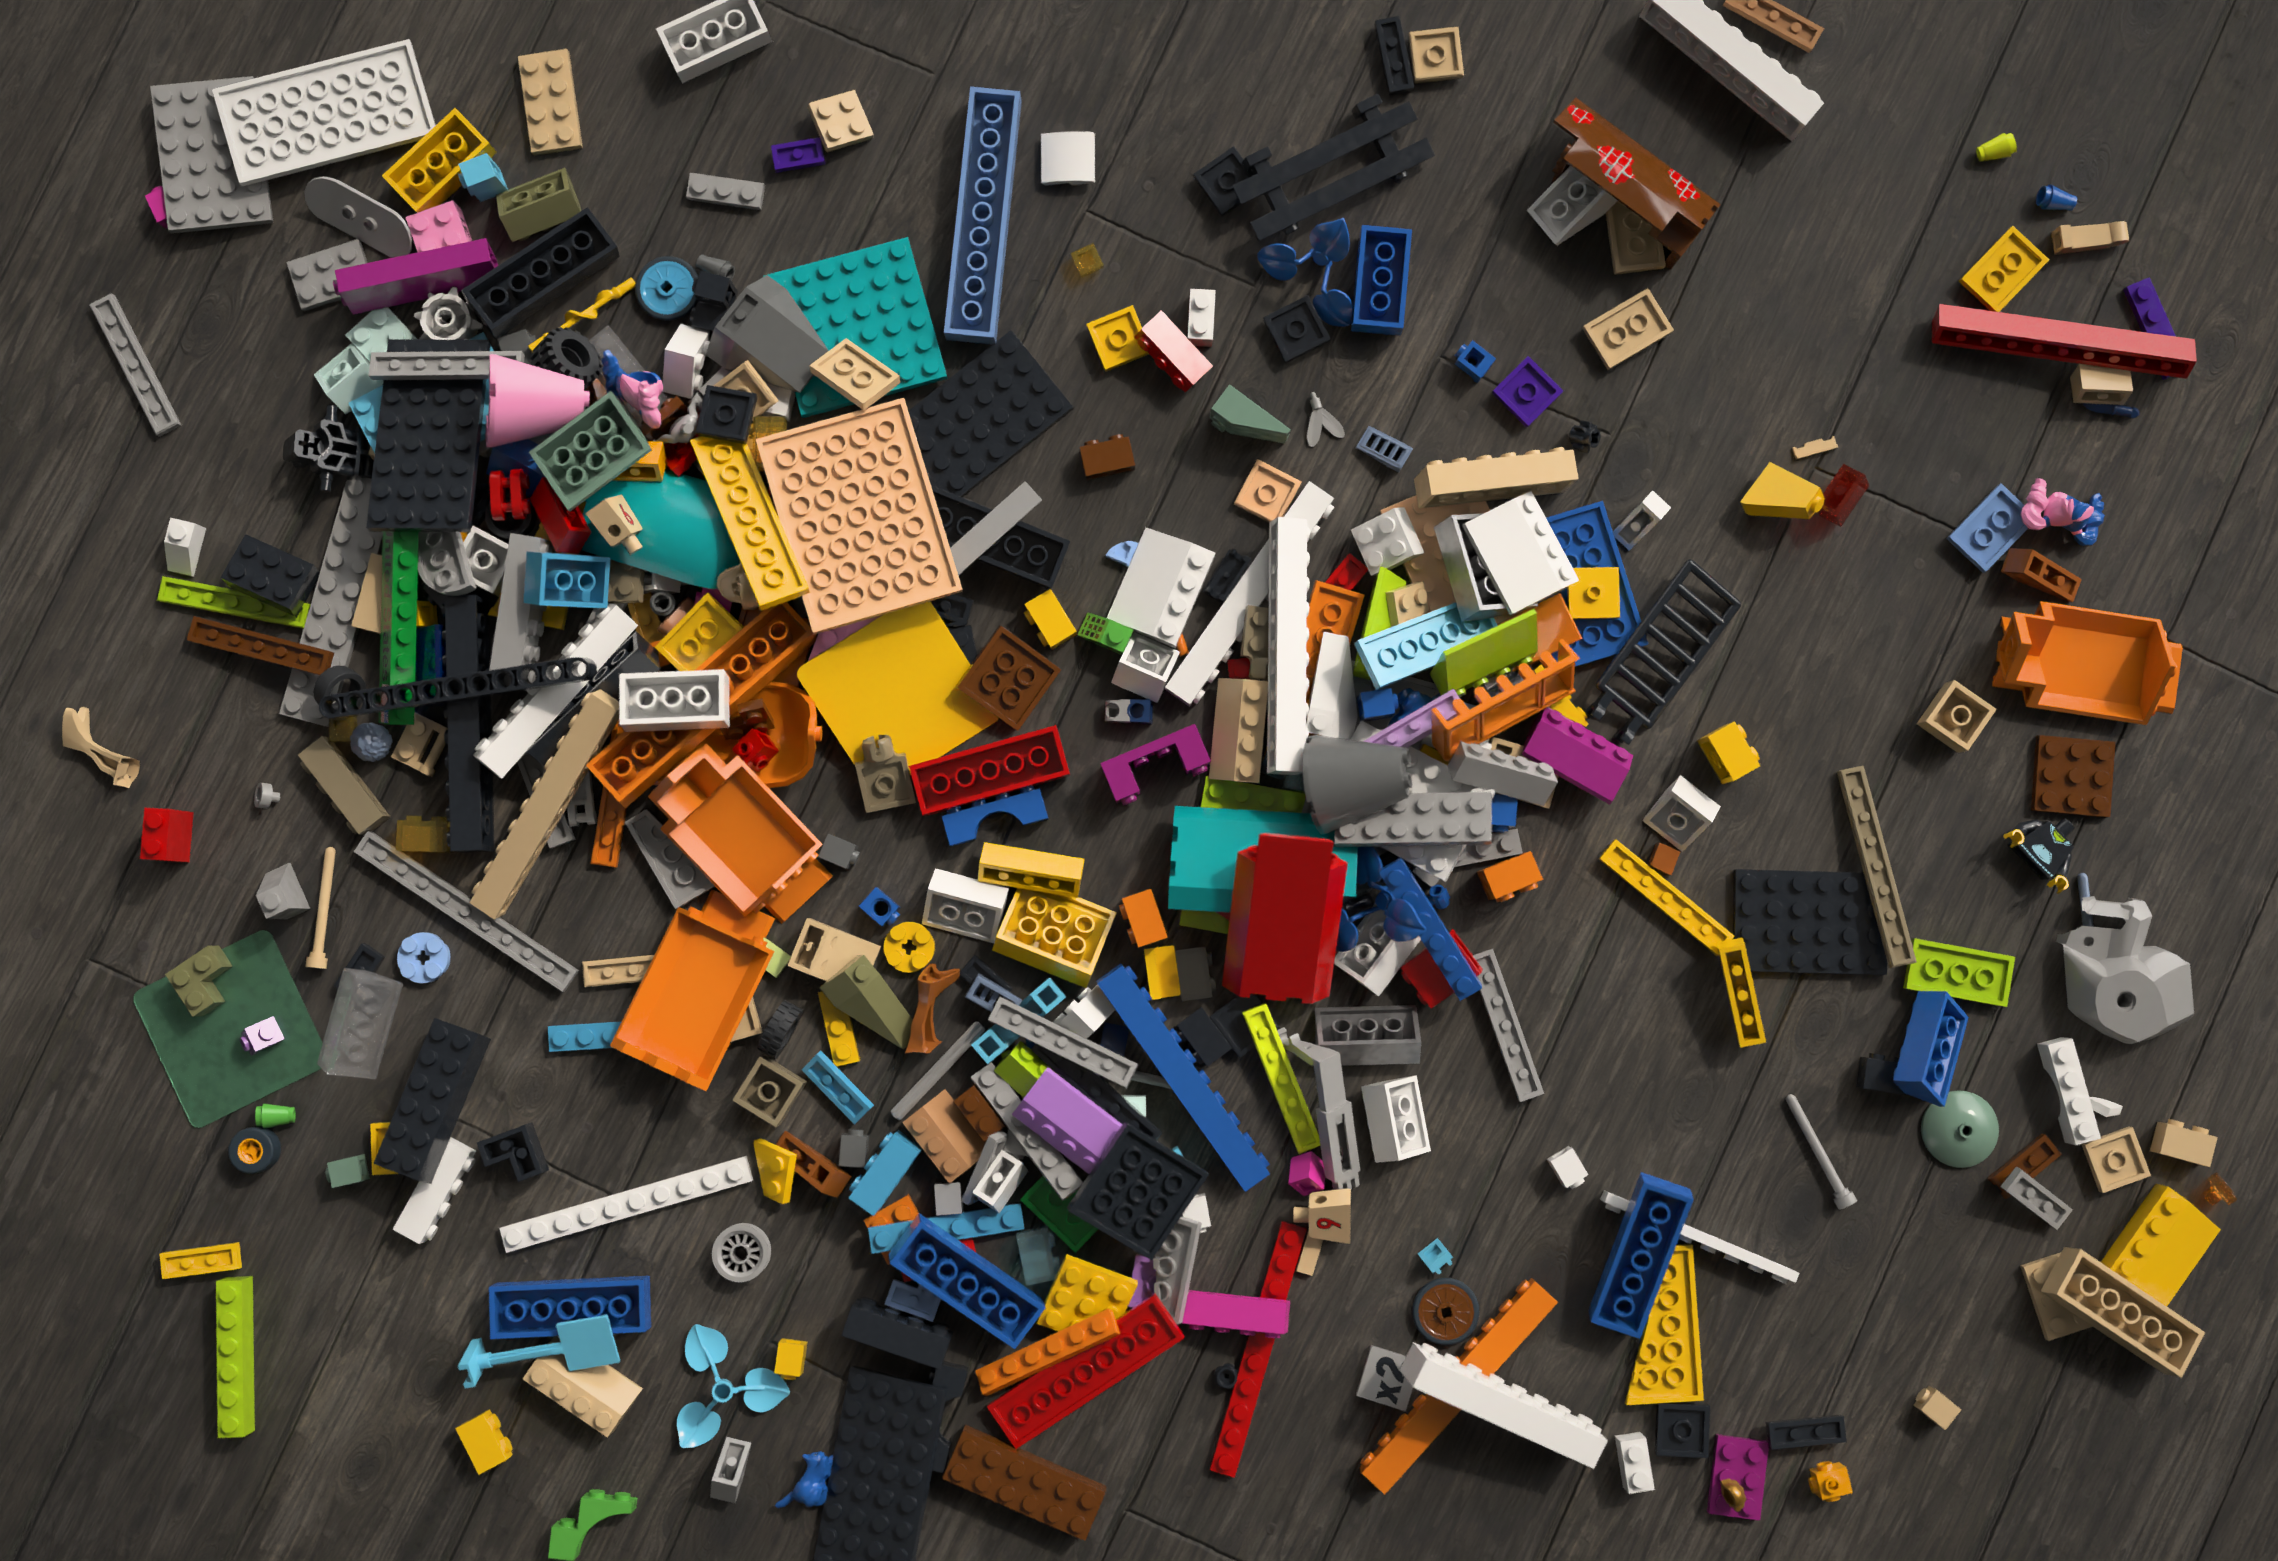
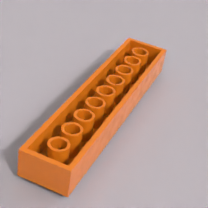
M787 602L763 610L694 671L725 670L729 677V717H731L738 710L737 704L748 702L815 643L817 636L813 634L812 628ZM717 728L624 731L587 763L586 766L624 808H627Z

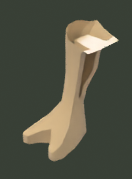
M81 707L78 713L72 708L65 709L62 725L63 746L85 752L95 761L101 771L112 775L114 778L113 785L129 788L139 773L140 761L111 752L92 740L89 708Z

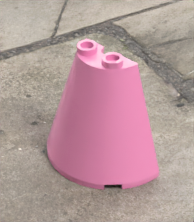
M490 355V392L488 416L486 415V447H496L555 433L584 411V407H589V391H584L583 380L498 355Z

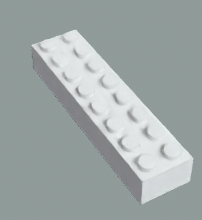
M1648 0L1640 14L1643 20L1789 140L1793 141L1824 104L1815 91L1804 87L1798 77L1788 74L1782 69L1781 64L1777 60L1765 55L1759 45L1749 42L1743 37L1742 32L1738 28L1727 24L1720 13L1710 10L1704 5L1703 0Z
M1413 1342L1400 1368V1372L1412 1387L1594 1469L1608 1440L1601 1434L1602 1430L1592 1424L1593 1421L1582 1414L1576 1417L1570 1414L1571 1411L1560 1404L1554 1407L1548 1404L1549 1401L1538 1394H1534L1532 1397L1526 1394L1527 1391L1516 1384H1512L1510 1387L1504 1384L1502 1378L1494 1374H1490L1488 1377L1481 1373L1482 1370L1470 1363L1466 1367L1459 1363L1460 1360L1448 1353L1442 1356L1436 1353L1437 1349L1426 1343L1420 1346Z

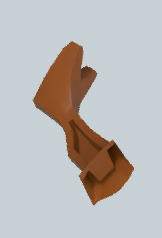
M932 963L919 975V1000L911 1024V1034L905 1053H930L942 1042L936 1038L934 1030L933 1007L935 998L958 979L960 969L954 968L938 971L936 964Z

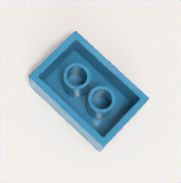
M526 551L524 603L544 606L607 608L610 557Z
M899 1130L894 1134L890 1132L879 1146L882 1149L879 1155L875 1153L864 1167L867 1170L864 1176L860 1174L849 1188L852 1191L849 1199L873 1216L881 1209L922 1151V1147Z

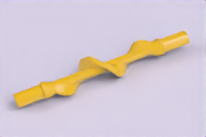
M630 277L611 290H602L598 293L595 303L581 313L573 310L567 311L565 313V323L560 327L563 329L565 327L570 328L583 318L595 320L597 318V310L612 299H619L623 294L633 289L636 284L635 281ZM548 333L543 334L542 337L528 345L531 353H533V349Z

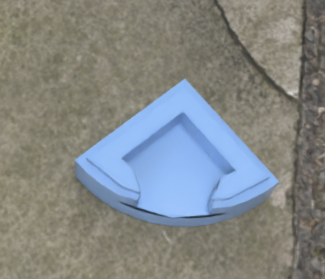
M1133 541L1119 543L1113 546L1105 557L1129 567L1138 543Z

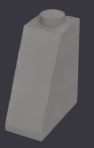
M287 863L265 874L256 897L266 919H289L310 909L291 863Z

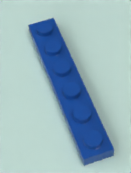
M1402 857L1381 868L1379 874L1394 898L1408 901L1415 909L1422 924L1426 927L1427 931L1419 937L1458 999L1461 1001L1481 990L1482 984Z

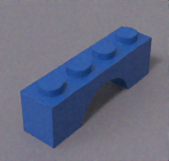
M1034 786L1020 789V794L1015 796L1005 793L995 796L996 801L986 803V800H980L971 803L972 808L962 810L961 806L946 810L947 815L942 816L950 846L976 840L977 831L982 821L995 813L1004 812L1012 814L1024 826L1049 819L1041 790H1035Z

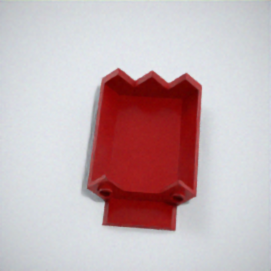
M1263 833L1259 835L1258 846L1253 845L1237 852L1222 986L1239 997L1250 998L1251 993L1266 995L1267 1000L1286 1001V997L1301 998L1302 1003L1313 1004L1330 996L1348 866L1346 861L1332 853L1334 842L1329 839Z

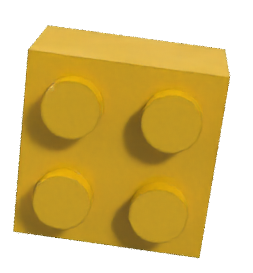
M1735 721L1723 725L1697 740L1722 784L1735 781L1760 767L1758 762L1760 758L1757 751L1753 747H1749L1745 740L1747 735L1741 725H1736Z

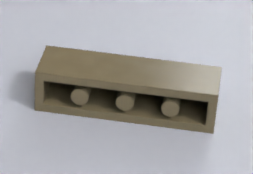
M321 736L298 754L302 760L300 763L302 768L308 774L314 775L317 779L316 785L319 790L330 796L333 800L331 802L332 807L339 814H344L348 820L346 824L354 834L365 835L367 831H373L391 817L331 738Z

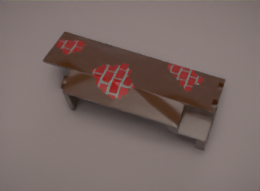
M1575 98L1553 121L1554 124L1576 140L1572 144L1569 143L1561 153V157L1552 170L1555 175L1551 182L1554 183L1569 165L1653 226L1648 234L1672 251L1665 261L1666 267L1671 270L1721 204L1578 98Z

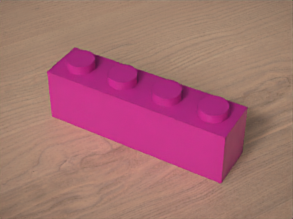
M1189 1290L1182 1323L1189 1324L1190 1329L1204 1330L1205 1326L1215 1327L1214 1331L1229 1333L1230 1329H1239L1240 1334L1255 1335V1331L1265 1332V1337L1281 1338V1334L1288 1332L1290 1301Z

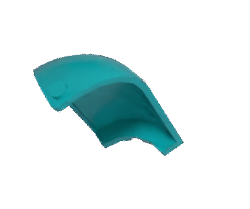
M665 469L662 482L612 480L584 501L586 505L583 517L591 530V534L581 549L582 551L598 556L610 557L611 560L709 589H718V576L726 569L740 564L707 482L685 474L677 476L673 471ZM622 494L642 526V530L635 536L643 547L636 553L629 555L623 544L614 547L610 546L585 513L605 499Z

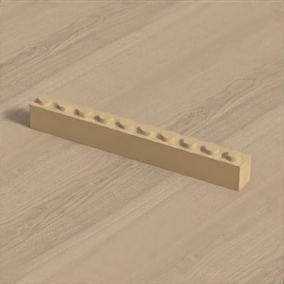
M602 690L588 693L582 700V710L579 715L576 714L571 719L568 725L571 729L557 743V753L546 762L544 766L546 772L542 778H538L534 783L532 796L524 801L520 807L521 815L508 828L510 834L506 840H503L498 845L495 851L497 853L496 858L488 863L483 872L486 874L485 877L472 890L474 896L470 904L494 920L506 913L588 773L589 768L586 764L599 754L620 718V702Z

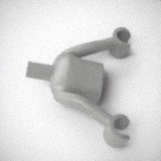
M699 392L688 401L690 404L687 408L689 414L678 418L670 427L669 435L665 434L655 442H663V444L680 442L687 444L695 437L698 424L697 412L701 410L704 399Z

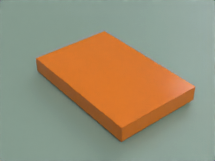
M1561 593L1538 603V606L1535 608L1524 610L1497 624H1503L1535 609L1537 613L1538 652L1532 658L1533 662L1531 664L1540 660L1542 652H1549L1550 654L1557 652L1559 641L1562 639L1568 645L1582 639ZM1519 666L1514 667L1512 672L1517 670Z

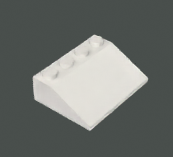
M1532 491L1516 497L1462 525L1509 615L1555 595L1579 581Z
M1145 528L1107 618L1133 629L1134 632L1176 649L1213 563L1215 552L1191 542Z

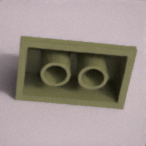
M566 168L496 194L499 217L512 242L526 240L532 234L539 231H549L555 225L565 222L581 212L580 203Z

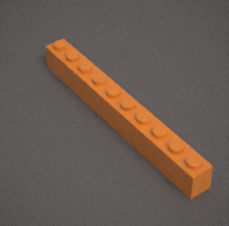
M1532 1278L1529 1281L1524 1280L1516 1288L1517 1294L1512 1300H1505L1498 1309L1500 1313L1494 1319H1488L1481 1328L1483 1332L1477 1338L1472 1337L1464 1346L1465 1352L1460 1357H1455L1460 1360V1364L1467 1367L1468 1363L1480 1368L1482 1370L1481 1373L1489 1377L1490 1374H1494L1558 1302ZM1421 1394L1413 1402L1412 1406L1414 1408L1409 1414L1404 1413L1395 1423L1397 1427L1391 1434L1385 1433L1378 1441L1379 1447L1373 1453L1370 1451L1363 1457L1360 1462L1362 1464L1360 1467L1361 1473L1383 1494H1386L1462 1409L1432 1395L1426 1394L1424 1396Z

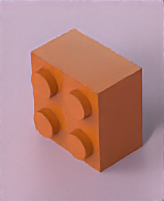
M1531 851L1524 852L1477 872L1488 900L1496 899V902H1503L1515 897L1514 891L1519 890L1522 893L1537 888V882L1543 880Z
M1151 889L1122 898L1123 904L1119 905L1123 919H1129L1132 928L1127 931L1132 944L1137 943L1138 947L1168 938Z

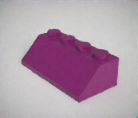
M1549 707L1543 709L1531 724L1521 754L1535 763L1548 764L1553 768L1554 774L1609 805L1614 800L1627 776L1633 759V755L1626 749L1614 745L1603 736L1591 732L1580 723L1568 719L1559 711L1552 710Z

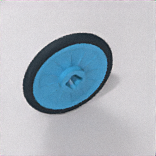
M672 256L656 258L647 263L637 277L635 284L637 301L641 308L653 318L664 321L682 318L695 307L698 301L694 296V292H692L693 281L698 275L690 264L680 258ZM667 284H670L672 286V289H670L668 293H665V291H663V288H665Z

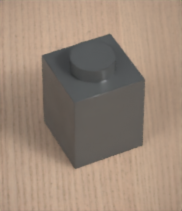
M828 834L818 857L843 868L850 869V866H855L859 859L860 852L857 851L859 846Z
M848 1129V1133L842 1134L839 1166L864 1168L868 1162L870 1135L863 1134L864 1130Z

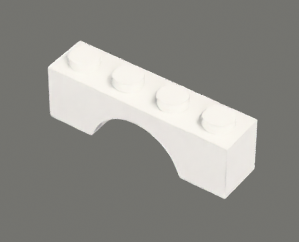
M2061 1037L2038 1043L2043 1067L2051 1076L2059 1095L2061 1112L2058 1120L2065 1143L2079 1145L2101 1139L2073 1039Z

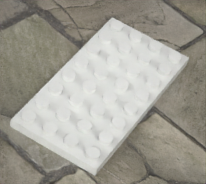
M410 39L212 89L241 186L419 141L436 126Z

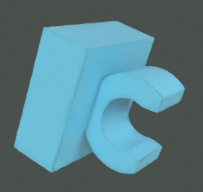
M1438 1238L1418 1253L1432 1273H1442L1439 1268L1445 1263L1449 1266L1452 1265V1255Z

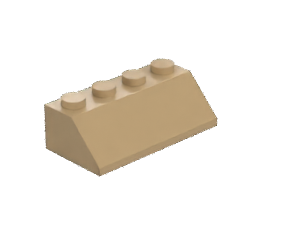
M1218 678L1209 779L1259 783L1268 681Z
M554 1336L548 1344L561 1342L559 1336ZM564 1354L536 1358L523 1378L527 1383L606 1437H609L615 1431L643 1389L610 1365L569 1371Z

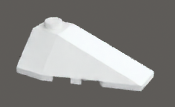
M1323 632L1308 702L1309 712L1306 718L1308 733L1349 740L1354 734L1358 716L1349 637Z

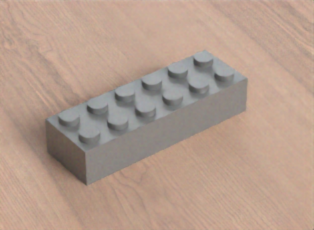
M510 533L489 670L534 664L540 658L538 641L539 636L541 637L544 632V622L541 620L543 611H546L547 606L524 603L526 551L556 553L550 540ZM533 670L528 674V679L531 683L536 679V674ZM506 674L503 679L506 687L511 683L509 674Z

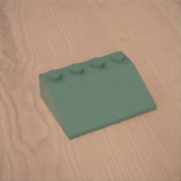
M610 391L529 453L570 512L651 452L652 449L624 403Z

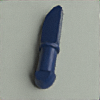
M2082 403L2088 410L2097 413L2129 417V419L2137 418L2140 414L2139 410L2133 406Z

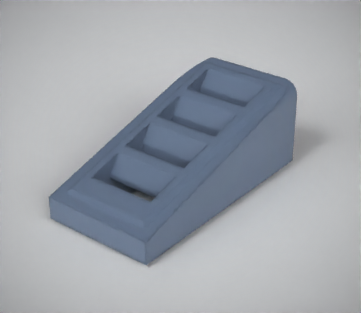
M1368 426L1356 446L1360 451L1398 473L1413 450L1410 446L1371 426ZM1371 435H1373L1376 438L1372 443L1371 447L1369 448L1365 445L1367 444ZM1379 441H1384L1385 443L1380 451H1375ZM1390 445L1393 449L1387 457L1383 454ZM1397 450H1399L1402 453L1398 460L1395 461L1393 460V457L1396 454Z
M979 973L965 998L990 1012L993 1011L995 1007L993 1004L999 994L1003 995V998L1006 1000H1012V1003L1018 1006L1022 1002V999ZM981 984H983L986 987L984 988L983 992L979 997L975 994L978 991ZM990 989H992L995 992L993 993L989 1002H987L984 999L987 996Z

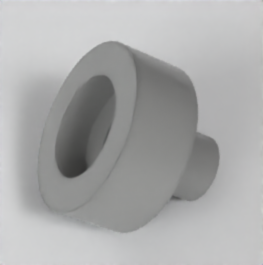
M258 783L254 796L255 807L268 809L271 802H279L280 793L273 792L271 784Z

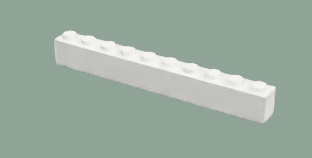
M1309 481L1284 517L1307 519V527L1310 530L1309 539L1312 540L1320 529L1317 526L1322 517L1327 519L1333 511L1334 506L1331 504L1334 498ZM1269 539L1165 686L1166 691L1189 707L1193 702L1198 704L1205 694L1202 688L1207 681L1212 684L1220 672L1216 668L1221 661L1226 663L1234 652L1231 649L1236 640L1238 642L1242 641L1246 606L1260 607L1265 599L1269 601Z
M1277 517L1269 522L1267 774L1298 775L1303 773V750L1309 735L1306 728V718L1309 712V707L1306 703V692L1309 688V680L1306 678V667L1309 663V654L1306 652V642L1309 639L1306 617L1309 614V603L1306 602L1310 584L1307 577V567L1310 561V556L1307 552V542L1310 537L1307 519Z

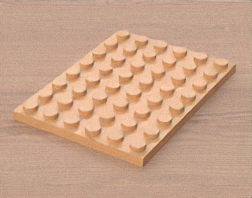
M904 398L756 439L780 522L810 590L809 594L802 597L813 634L963 592Z

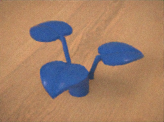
M1344 218L1315 226L1309 237L1314 249H1311L1309 253L1300 259H1296V252L1292 247L1280 243L1265 246L1257 253V258L1266 272L1278 280L1293 278L1297 273L1296 265H1300L1310 257H1313L1316 264L1325 265L1321 288L1322 294L1316 295L1313 298V306L1320 319L1334 326H1348L1351 324L1353 305L1349 296L1337 289H1332L1328 292L1326 290L1330 267L1333 264L1332 261L1338 262L1343 260L1349 252V232Z
M1373 846L1358 847L1356 882L1358 884L1368 882L1369 887L1381 890L1375 899L1377 906L1350 918L1345 910H1341L1336 950L1340 952L1353 949L1358 942V930L1352 922L1378 910L1385 911L1384 915L1387 917L1383 923L1384 931L1394 941H1410L1427 931L1415 909L1408 901L1400 898L1395 899L1387 885L1381 886L1374 883L1382 879L1379 870L1383 868V865Z

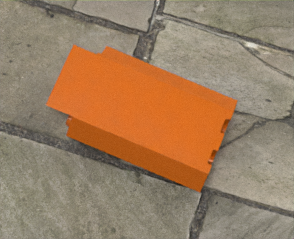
M711 890L701 911L693 907H689L688 910L678 907L610 1046L673 1075L686 1083L707 1091L775 952L767 948L768 942L763 940V938L767 937L775 918L760 911L756 914L751 911L744 917L723 894L715 890Z

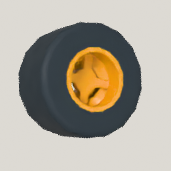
M250 1127L239 1131L231 1139L228 1147V1155L232 1165L238 1171L246 1174L260 1173L272 1168L281 1154V1143L278 1136L271 1129H263V1127Z

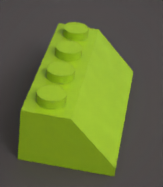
M1380 566L1374 580L1360 639L1391 628L1386 592L1406 586L1405 580L1385 567ZM1357 651L1353 676L1371 680Z

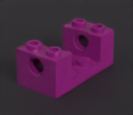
M1193 724L1100 763L1116 803L1122 802L1123 806L1136 801V796L1140 794L1130 765H1134L1137 768L1149 763V757L1157 755L1158 758L1169 755L1172 753L1173 747L1176 748L1186 775L1192 773L1194 777L1206 772L1211 760L1196 725Z

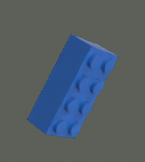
M1362 225L1359 233L1351 331L1401 335L1404 327L1412 229Z

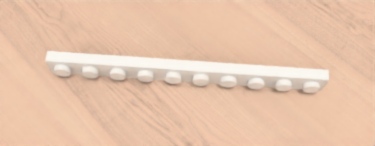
M743 1156L503 1226L499 1229L507 1253L751 1182L753 1177L747 1156Z

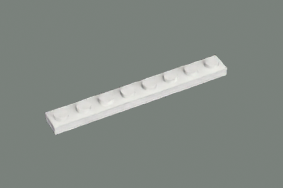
M1605 1190L1600 1200L1607 1203L1605 1208L1619 1214L1621 1209L1627 1210L1630 1202ZM1684 1224L1679 1236L1680 1240L1690 1244L1692 1240L1702 1243L1700 1248L1715 1254L1716 1249L1724 1252L1725 1259L1739 1264L1740 1260L1748 1262L1747 1268L1762 1274L1764 1270L1773 1273L1771 1278L1786 1284L1787 1280L1796 1283L1799 1276L1798 1272L1686 1224Z

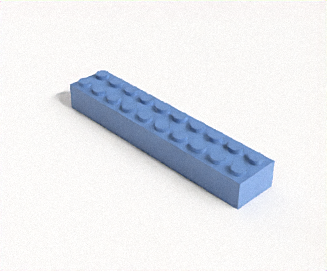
M970 87L944 327L946 340L996 344L1022 103L1020 91Z

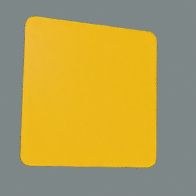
M931 601L878 617L806 662L797 671L799 681L815 702L816 707L854 765L856 762L864 760L862 743L863 740L874 736L876 748H879L878 735H889L892 739L894 751L900 754L906 753L909 767L941 757L999 719L956 688V685L971 665Z

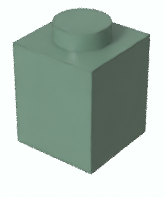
M365 1154L327 1163L326 1178L331 1183L332 1188L370 1179Z

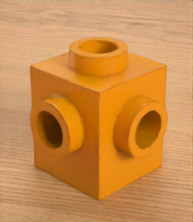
M1831 1461L1820 1462L1816 1464V1468L1809 1469L1811 1477L1808 1478L1812 1493H1815L1822 1500L1833 1502L1841 1499L1840 1496L1853 1493L1847 1468L1840 1462L1833 1464Z

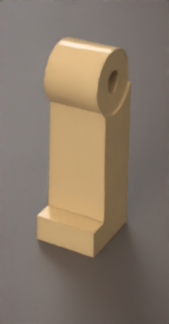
M2124 221L2083 226L2060 225L2051 232L2055 255L2110 248L2129 242L2127 222Z

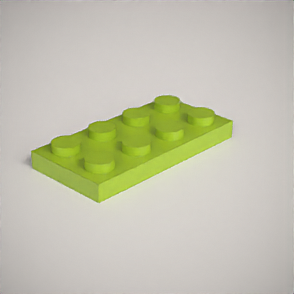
M1916 938L1911 939L1917 962L1907 965L1904 989L1947 991L1953 998L2007 1007L2015 962L2014 956Z

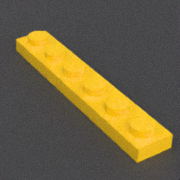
M1614 839L1598 858L1716 956H1719L1717 943L1734 938L1732 933L1617 839Z

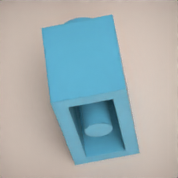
M487 153L459 164L462 173H459L458 176L463 187L468 189L471 196L475 195L480 202L508 190L500 168Z

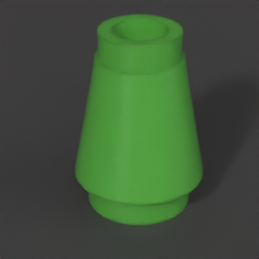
M272 1104L257 1106L255 1113L256 1126L267 1129L293 1123L296 1119L295 1107Z

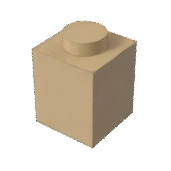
M1928 1386L1927 1389H1922L1918 1393L1916 1402L1913 1405L1944 1430L1948 1428L1961 1411L1959 1407L1931 1386Z

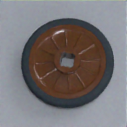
M1439 1278L1424 1285L1417 1293L1412 1309L1413 1320L1418 1331L1427 1340L1439 1345H1454L1468 1338L1476 1328L1479 1319V1304L1473 1291L1463 1282L1453 1278ZM1449 1307L1451 1314L1443 1317L1441 1309Z

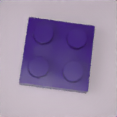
M1529 356L1492 391V394L1526 427L1563 393V390Z

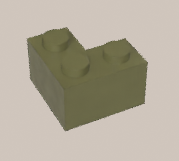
M207 946L165 975L192 1017L205 1016L225 1002L212 980L233 966L220 946Z

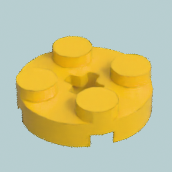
M903 922L894 926L884 941V954L888 963L902 972L910 973L921 970L929 964L935 953V941L931 933L923 925L916 922ZM908 940H912V944L917 947L916 951H911V955L906 954V950L902 948L903 944H907Z

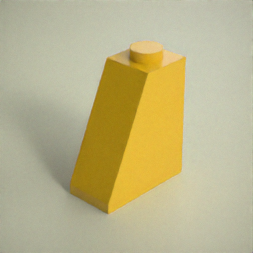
M1769 462L1740 503L1748 515L1810 519L1815 512L1822 508L1825 498L1820 487Z

